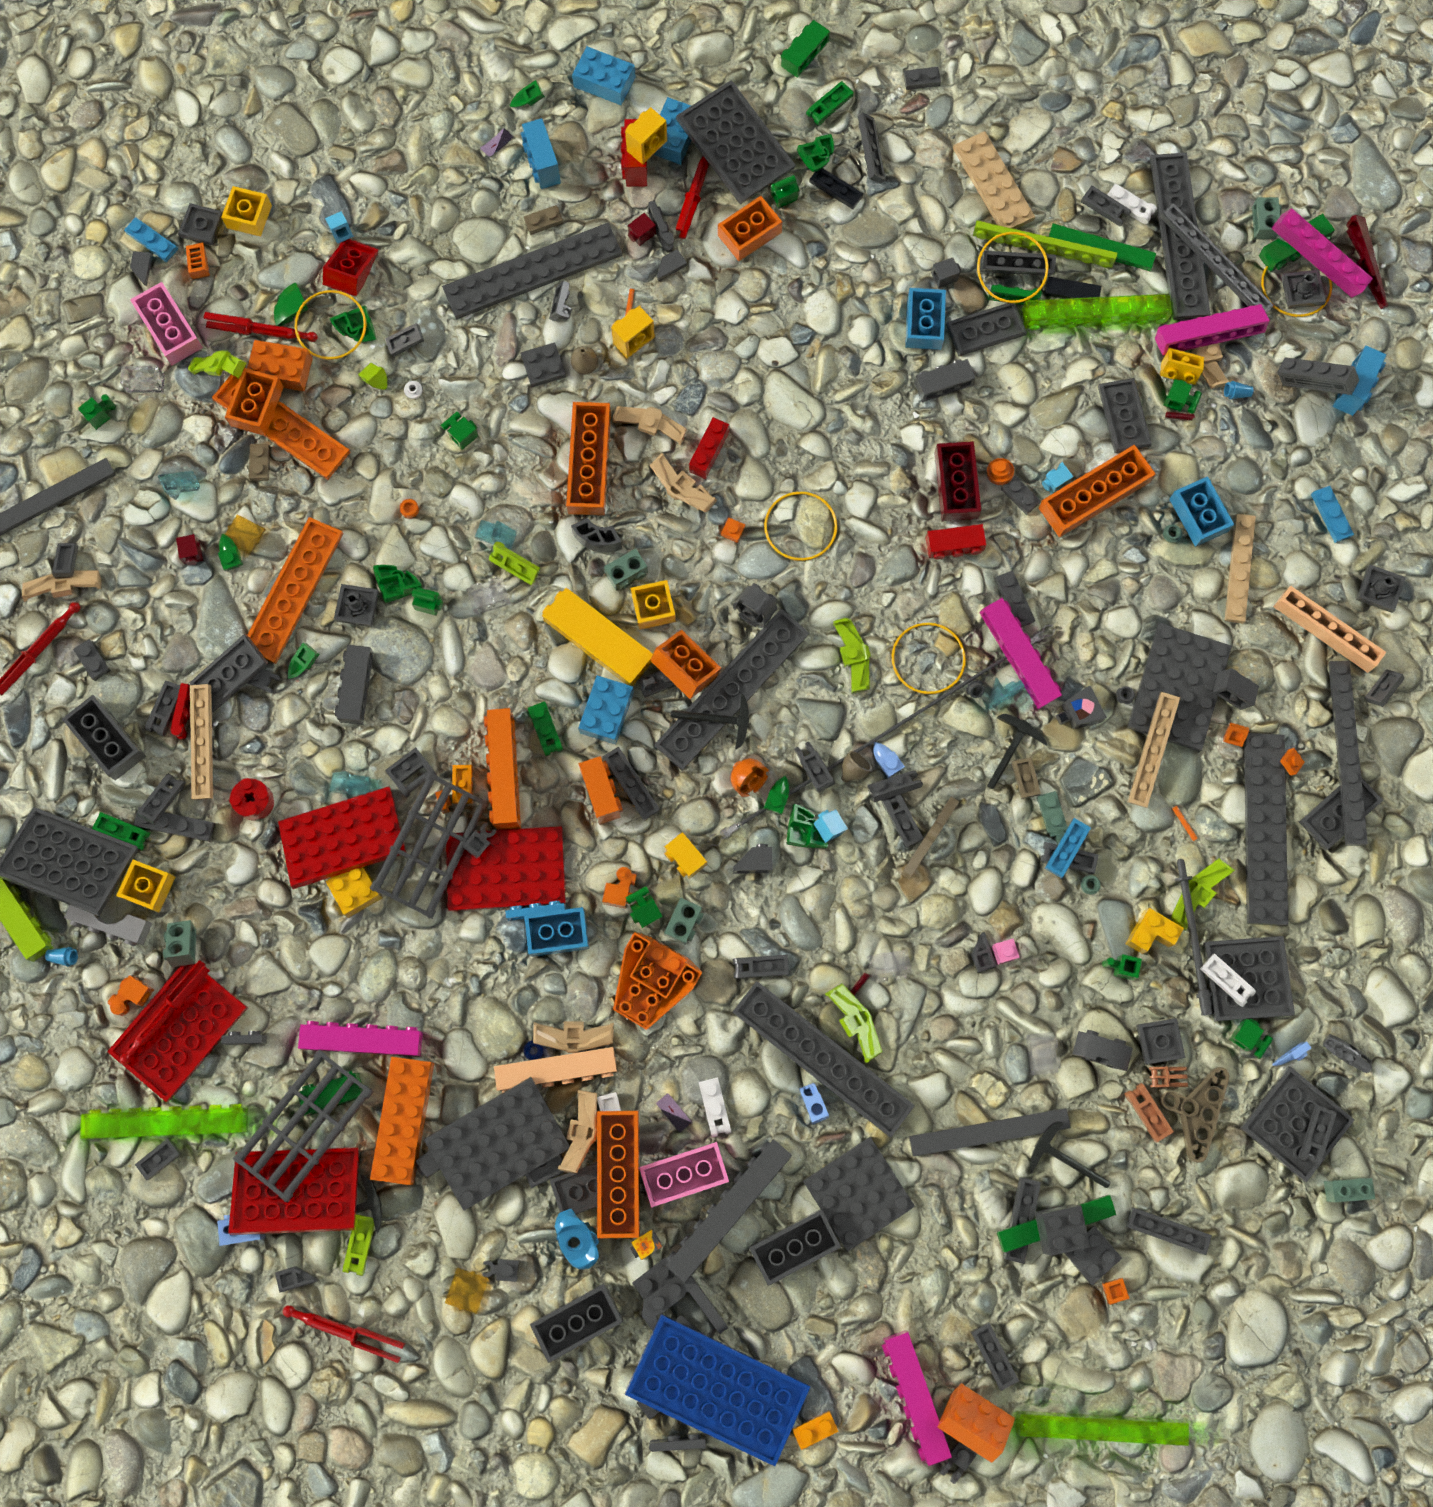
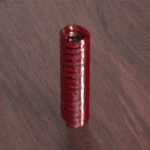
M1167 411L1165 418L1192 421L1195 415Z
M867 973L862 974L854 987L851 988L850 992L854 996H856L855 994L862 988L864 983L867 982L866 980L869 979L870 975Z

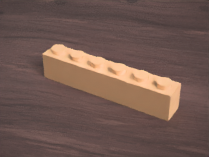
M1292 586L1283 592L1273 606L1367 673L1373 670L1386 654L1383 649Z
M610 1047L494 1066L497 1091H502L503 1093L529 1077H532L536 1085L542 1084V1088L552 1087L554 1082L562 1081V1085L574 1083V1079L582 1078V1081L594 1080L593 1076L601 1075L602 1078L613 1077V1073L617 1072L614 1048Z

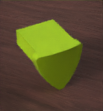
M370 363L358 374L370 386L381 390L387 389V376L384 368Z

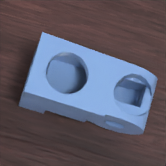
M815 1083L799 1088L812 1125L828 1119L829 1114Z

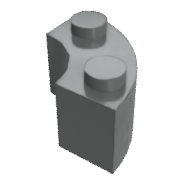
M588 518L571 525L572 533L578 542L590 550L610 553L622 549L621 540L613 526L599 527Z
M1087 1030L1086 1033L1078 1031L1073 1055L1109 1068L1123 1071L1128 1070L1133 1048L1127 1046L1126 1041L1114 1038L1113 1041L1100 1037L1098 1032Z

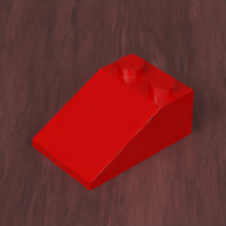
M351 239L341 242L323 266L322 285L357 296L366 282L379 249Z

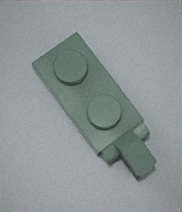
M1054 791L1037 796V801L1047 833L1051 837L1055 836L1056 842L1059 844L1068 827L1057 792Z

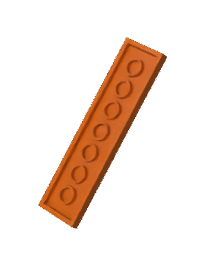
M230 375L212 396L213 401L228 410L239 379ZM278 401L265 437L329 480L351 453L350 450Z
M311 517L306 521L247 634L267 661L277 664L344 534L343 531Z

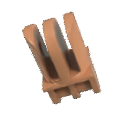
M1149 1067L1152 1076H1150V1079H1152L1150 1088L1188 1087V1083H1170V1079H1188L1186 1074H1169V1071H1187V1067ZM1157 1070H1161L1162 1076H1158ZM1158 1079H1162V1085H1158Z

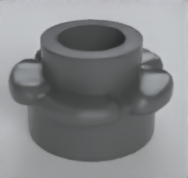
M980 680L971 681L966 688V693L973 698L981 697L985 691L983 682Z
M1128 686L1118 688L1116 691V699L1119 703L1130 704L1135 697L1133 689Z

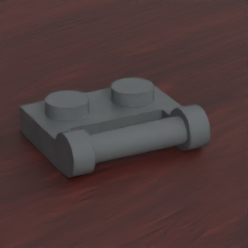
M416 747L385 770L406 798L411 795L410 793L425 782L428 772L437 775ZM423 767L427 770L406 787L402 784Z

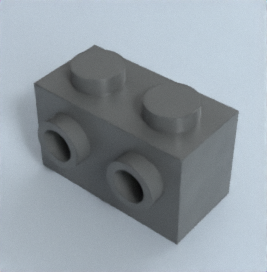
M1230 668L1217 673L1213 693L1236 708L1243 710L1255 705L1259 686L1238 673L1235 669Z

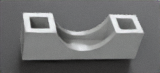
M69 905L64 917L71 920V925L79 928L82 925L89 926L88 931L97 934L100 931L106 932V937L118 940V937L124 938V943L136 946L137 943L144 945L152 925L151 922L131 915H127L120 922L106 924L100 916Z

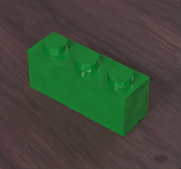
M815 20L809 25L807 24L799 37L796 36L793 39L791 46L782 52L781 67L798 78L827 45L830 31Z
M352 1070L347 1071L361 1082L359 1073H353ZM341 1073L340 1078L332 1079L314 1104L323 1110L348 1077ZM354 1083L336 1106L356 1100L363 1089ZM314 1084L303 1086L302 1091L299 1092L308 1098L316 1086ZM299 1098L300 1105H302L304 1101ZM310 1107L304 1116H310L318 1112Z

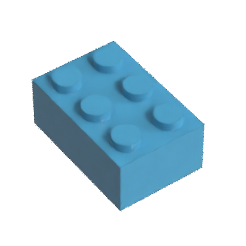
M586 46L572 74L573 85L577 89L622 105L636 78L635 65Z
M667 97L660 113L667 121V142L653 155L680 165L682 164L692 140L677 122L676 116L691 105Z
M543 119L522 124L523 132H520L523 141L522 145L525 153H527L530 168H532L535 183H539L541 189L561 184L558 163Z
M909 288L905 348L942 349L945 329L946 290Z
M1365 346L1351 364V366L1355 367L1359 377V382L1352 395L1338 393L1332 407L1352 416L1357 410L1361 411L1364 404L1368 403L1372 396L1370 391L1379 380L1377 377L1378 373H1381L1385 367L1386 362H1384L1386 354Z
M1208 477L1174 491L1169 499L1195 547L1228 533L1234 526L1231 517Z
M597 675L578 727L580 734L616 745L634 694L633 686Z
M583 907L524 915L528 954L531 957L589 949L586 916Z

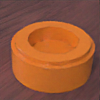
M406 499L400 504V512L405 518L411 519L418 515L419 506L415 500Z

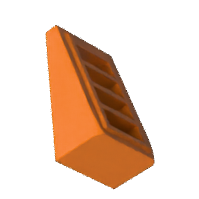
M204 243L186 246L188 271L192 280L210 276Z

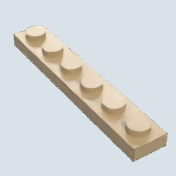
M1236 514L1224 621L1243 624L1246 620L1256 516Z
M190 685L191 795L193 800L213 799L211 685Z
M1160 692L1127 801L1128 803L1144 808L1148 807L1180 697Z

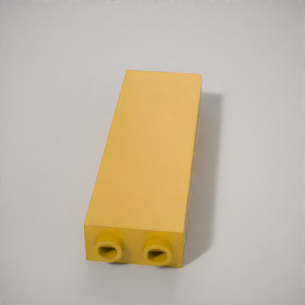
M567 587L563 591H559L554 598L555 601L551 605H547L542 612L544 622L623 683L634 686L638 681L637 679H640L652 664L650 660L653 653Z

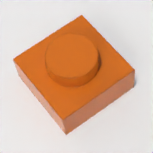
M728 517L721 536L738 543L746 524Z
M1230 722L1223 737V742L1243 747L1249 733V728Z
M1295 748L1288 749L1280 760L1290 776L1296 775L1305 763Z
M443 790L435 792L437 801ZM448 796L441 810L443 814L451 812L449 806H452L450 796Z
M1123 1278L1102 1283L1108 1304L1111 1305L1129 1299Z

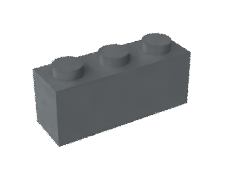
M959 359L950 365H940L935 370L920 372L916 375L914 384L921 401L925 402L973 386L975 375L968 359Z

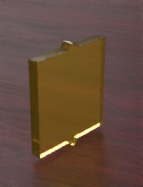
M237 514L231 525L227 526L228 530L225 535L234 541L239 550L251 555L256 545L260 543L259 540L266 529Z
M457 1267L445 1303L457 1307L459 1311L466 1310L477 1314L489 1278L475 1274V1271L469 1272Z

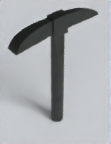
M741 693L740 716L738 717L671 711L672 718L736 724L739 727L735 750L740 748L745 741L749 725V711L743 693Z
M1009 714L997 716V719L1017 728L1018 732L987 785L988 788H995L1024 735L1028 734L1047 746L1045 738L1037 729L1031 726L1032 724Z
M1058 1121L1051 1124L1035 1144L1030 1160L1031 1174L1043 1153H1048L1101 1186L1108 1188L1110 1186L1109 1180L1051 1146L1050 1142L1063 1125V1122Z
M361 1175L368 1199H366V1202L356 1205V1214L368 1209L371 1210L376 1233L378 1234L382 1222L380 1196H378L373 1181L369 1177Z

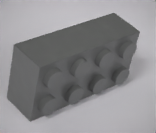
M91 695L62 718L107 776L115 781L146 757L102 701L94 695Z
M822 1209L749 1246L768 1286L841 1248Z
M605 1282L533 1321L530 1326L547 1362L550 1363L621 1324L624 1319Z

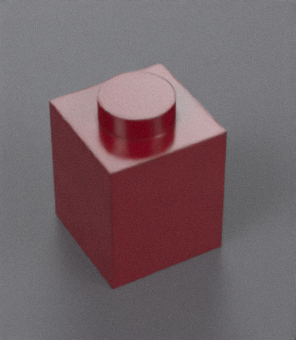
M645 213L628 224V237L639 246L656 235V225Z
M195 534L176 538L179 559L185 565H195L203 561L200 540Z

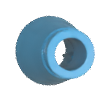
M1231 381L1225 384L1224 396L1229 399L1252 397L1254 389L1253 386Z
M72 947L52 949L46 951L45 959L46 961L69 967L77 962L78 953Z

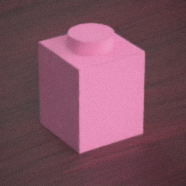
M1014 938L991 946L997 965L1020 958Z

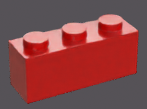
M712 417L689 463L690 473L706 480L729 435L728 423Z
M983 524L927 531L925 537L928 556L936 560L952 555L953 557H960L967 553L978 555L985 550L987 545Z

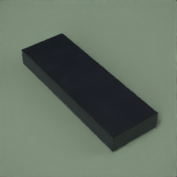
M824 168L814 172L809 179L811 184L851 209H854L863 197L862 192Z
M1048 276L1044 296L1098 305L1102 286Z

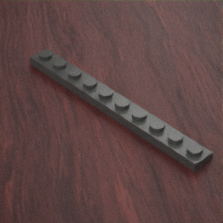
M1330 661L1328 665L1346 846H1366L1368 840L1350 661Z

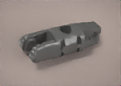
M1329 1034L1324 1039L1323 1046L1336 1057L1364 1073L1371 1072L1372 1061L1362 1051L1332 1034Z

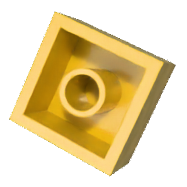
M651 107L646 112L643 111L639 118L626 128L627 152L641 164H644L667 142V121Z
M232 186L221 218L227 229L261 237L272 204L267 194Z
M640 306L629 310L624 318L615 321L611 327L613 344L627 359L655 338L654 321Z
M667 580L630 588L639 630L676 622Z
M132 860L116 896L160 913L175 880V876Z
M366 867L351 870L325 881L342 913L348 918L383 898L380 893L370 889L373 879Z

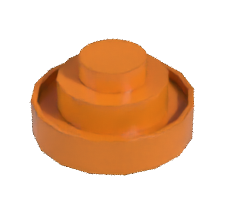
M994 459L987 467L988 480L993 484H1007L1014 476L1013 464L1007 459Z

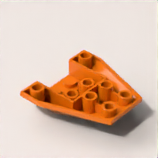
M634 932L624 949L613 1010L647 1030L693 990L703 972L689 958L657 939Z

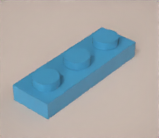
M136 217L124 229L127 235L165 262H168L178 250L176 245Z
M1331 486L1314 491L1311 496L1334 543L1352 537L1354 533Z
M1073 818L1044 869L1063 878L1091 827Z
M551 901L549 905L541 906V903L530 904V908L512 906L505 913L506 919L512 921L525 919L524 915L566 910V906L561 901Z

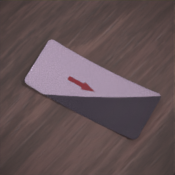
M503 128L480 149L490 157L504 147L513 136Z
M668 1093L656 1103L679 1132H682L692 1123Z

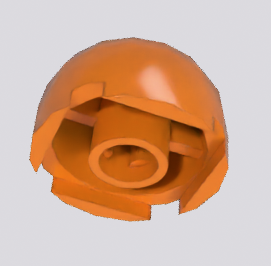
M747 758L734 764L730 776L732 787L742 797L750 796L748 793L752 790L756 793L765 784L768 778L766 772H769V770L757 759Z

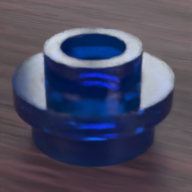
M529 1041L524 1046V1055L527 1059L536 1060L542 1057L544 1052L542 1045ZM532 1047L537 1048V1053L534 1055L530 1053Z

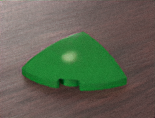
M831 134L816 137L814 142L798 145L797 152L812 172L821 170L829 163L830 156L834 152V141Z
M296 282L284 289L279 295L277 304L274 307L276 326H283L294 321L293 317L296 316L304 302ZM307 305L302 308L300 314L309 310Z
M363 305L361 307L366 317V332L362 342L377 340L367 307ZM359 308L329 318L340 334L354 339V341L360 340L364 321Z
M394 565L373 566L374 574L385 603L412 594L413 589L417 590V587L422 588L419 580L409 571L403 573L401 570H397V566Z
M794 804L790 815L786 844L806 848L828 847V842H824L814 825L816 820L813 818L815 815L805 807Z

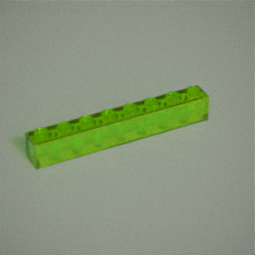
M1170 294L1028 300L1023 305L1022 313L1025 328L1038 330L1040 328L1056 329L1058 327L1070 329L1077 326L1089 328L1097 325L1108 327L1118 324L1121 326L1129 324L1145 325L1147 323L1164 324L1171 317L1172 309Z
M229 1104V1108H222V1105H209V1109H202V1105L189 1106V1110H182V1106H170L168 1111H161L162 1107H149V1111L142 1112V1108H129V1112H121V1109H109V1113H101V1109L89 1110L88 1114H81L80 1139L248 1133V1108H242V1104Z
M1016 1410V1433L1019 1436L1189 1446V1423L1184 1420Z

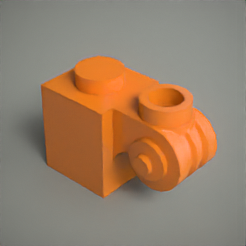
M621 867L616 872L620 883L617 885L606 883L602 903L626 909L629 903L625 897L632 894L630 893V887L635 885L637 874L631 873V870L627 867Z
M129 975L120 983L118 994L112 995L108 1000V1004L113 1014L124 1016L130 1010L128 1002L132 1001L136 1005L144 1006L154 992V989L137 977Z

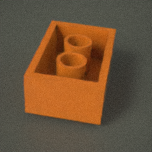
M759 196L718 224V237L738 261L782 233V220L762 196Z
M254 340L247 369L279 377L284 388L305 392L313 358L306 348Z
M244 368L225 415L229 425L266 436L284 388L279 377Z
M682 629L659 645L650 660L689 699L710 685L721 670V667Z
M601 756L578 763L599 825L621 818L620 812L623 809L619 797H614V794L617 792L613 779H608V776H611L607 761H602Z
M961 1383L951 1393L938 1428L992 1463L1003 1453L1015 1418Z

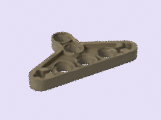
M952 796L950 797L901 875L908 879L911 878L959 803L957 799Z
M1223 1067L1213 1068L1187 1096L1175 1092H1165L1160 1097V1105L1164 1109L1180 1115L1186 1153L1192 1162H1203L1206 1160L1230 1078L1229 1072ZM1221 1071V1075L1224 1076V1079L1219 1080L1218 1086L1222 1087L1219 1088L1216 1086H1210L1211 1082L1213 1084L1217 1083L1218 1078L1215 1076V1073H1219ZM1211 1090L1218 1092L1219 1098L1217 1101H1212L1209 1098ZM1167 1095H1171L1175 1099V1104L1172 1107L1165 1104V1097ZM1186 1102L1194 1105V1111L1191 1114L1186 1113L1184 1110ZM1206 1109H1210L1213 1112V1118L1210 1121L1206 1120L1203 1116V1112ZM1200 1128L1206 1129L1208 1133L1205 1140H1201L1198 1137V1130ZM1194 1140L1198 1143H1205V1146H1200L1199 1148L1202 1156L1196 1159L1195 1154L1192 1152L1198 1149L1199 1144H1194Z

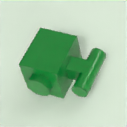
M794 175L771 185V196L778 208L798 200L799 187Z
M1175 379L1168 391L1163 406L1180 412L1186 404L1189 405L1188 412L1194 414L1202 393L1195 391L1193 396L1189 395L1192 385H1189L1186 381Z
M107 394L102 395L100 403H97L91 397L77 408L96 430L110 420L105 411L116 408V405Z
M457 411L440 425L444 431H448L451 440L461 450L478 437L476 424L472 420L468 421L465 417L461 418Z
M417 587V590L413 589V608L416 611L436 616L438 610L440 611L443 606L440 594Z
M646 886L625 897L629 904L636 901L630 905L633 911L630 913V916L634 923L639 922L642 928L663 917L651 895L643 898V896L650 893Z
M1122 954L1117 957V960L1111 957L1104 960L1102 966L1115 969L1114 976L1135 980L1139 978L1142 959Z
M1253 1019L1241 1020L1229 1040L1244 1051H1250L1253 1047H1256L1257 1050L1253 1055L1261 1059L1273 1038L1266 1035L1261 1040L1260 1037L1264 1030L1260 1028V1024Z

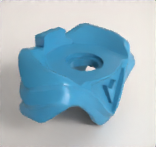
M573 1209L560 1212L556 1218L555 1230L561 1251L573 1267L580 1270L591 1268L599 1258L597 1249L599 1239L597 1238L595 1228L590 1226L589 1222L584 1223L581 1221ZM575 1237L580 1240V1244L573 1248L569 1246L568 1241Z

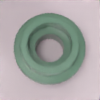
M1171 524L1163 530V537L1169 543H1176L1181 539L1182 531L1179 526ZM1169 532H1173L1175 536H1170Z
M1088 875L1082 879L1081 889L1084 893L1093 895L1100 890L1101 883L1096 876ZM1088 882L1093 883L1092 889L1088 888Z

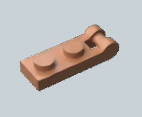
M1142 1083L1137 1085L1133 1091L1129 1090L1124 1093L1155 1143L1174 1132ZM1139 1096L1144 1098V1101L1141 1103L1136 1099Z

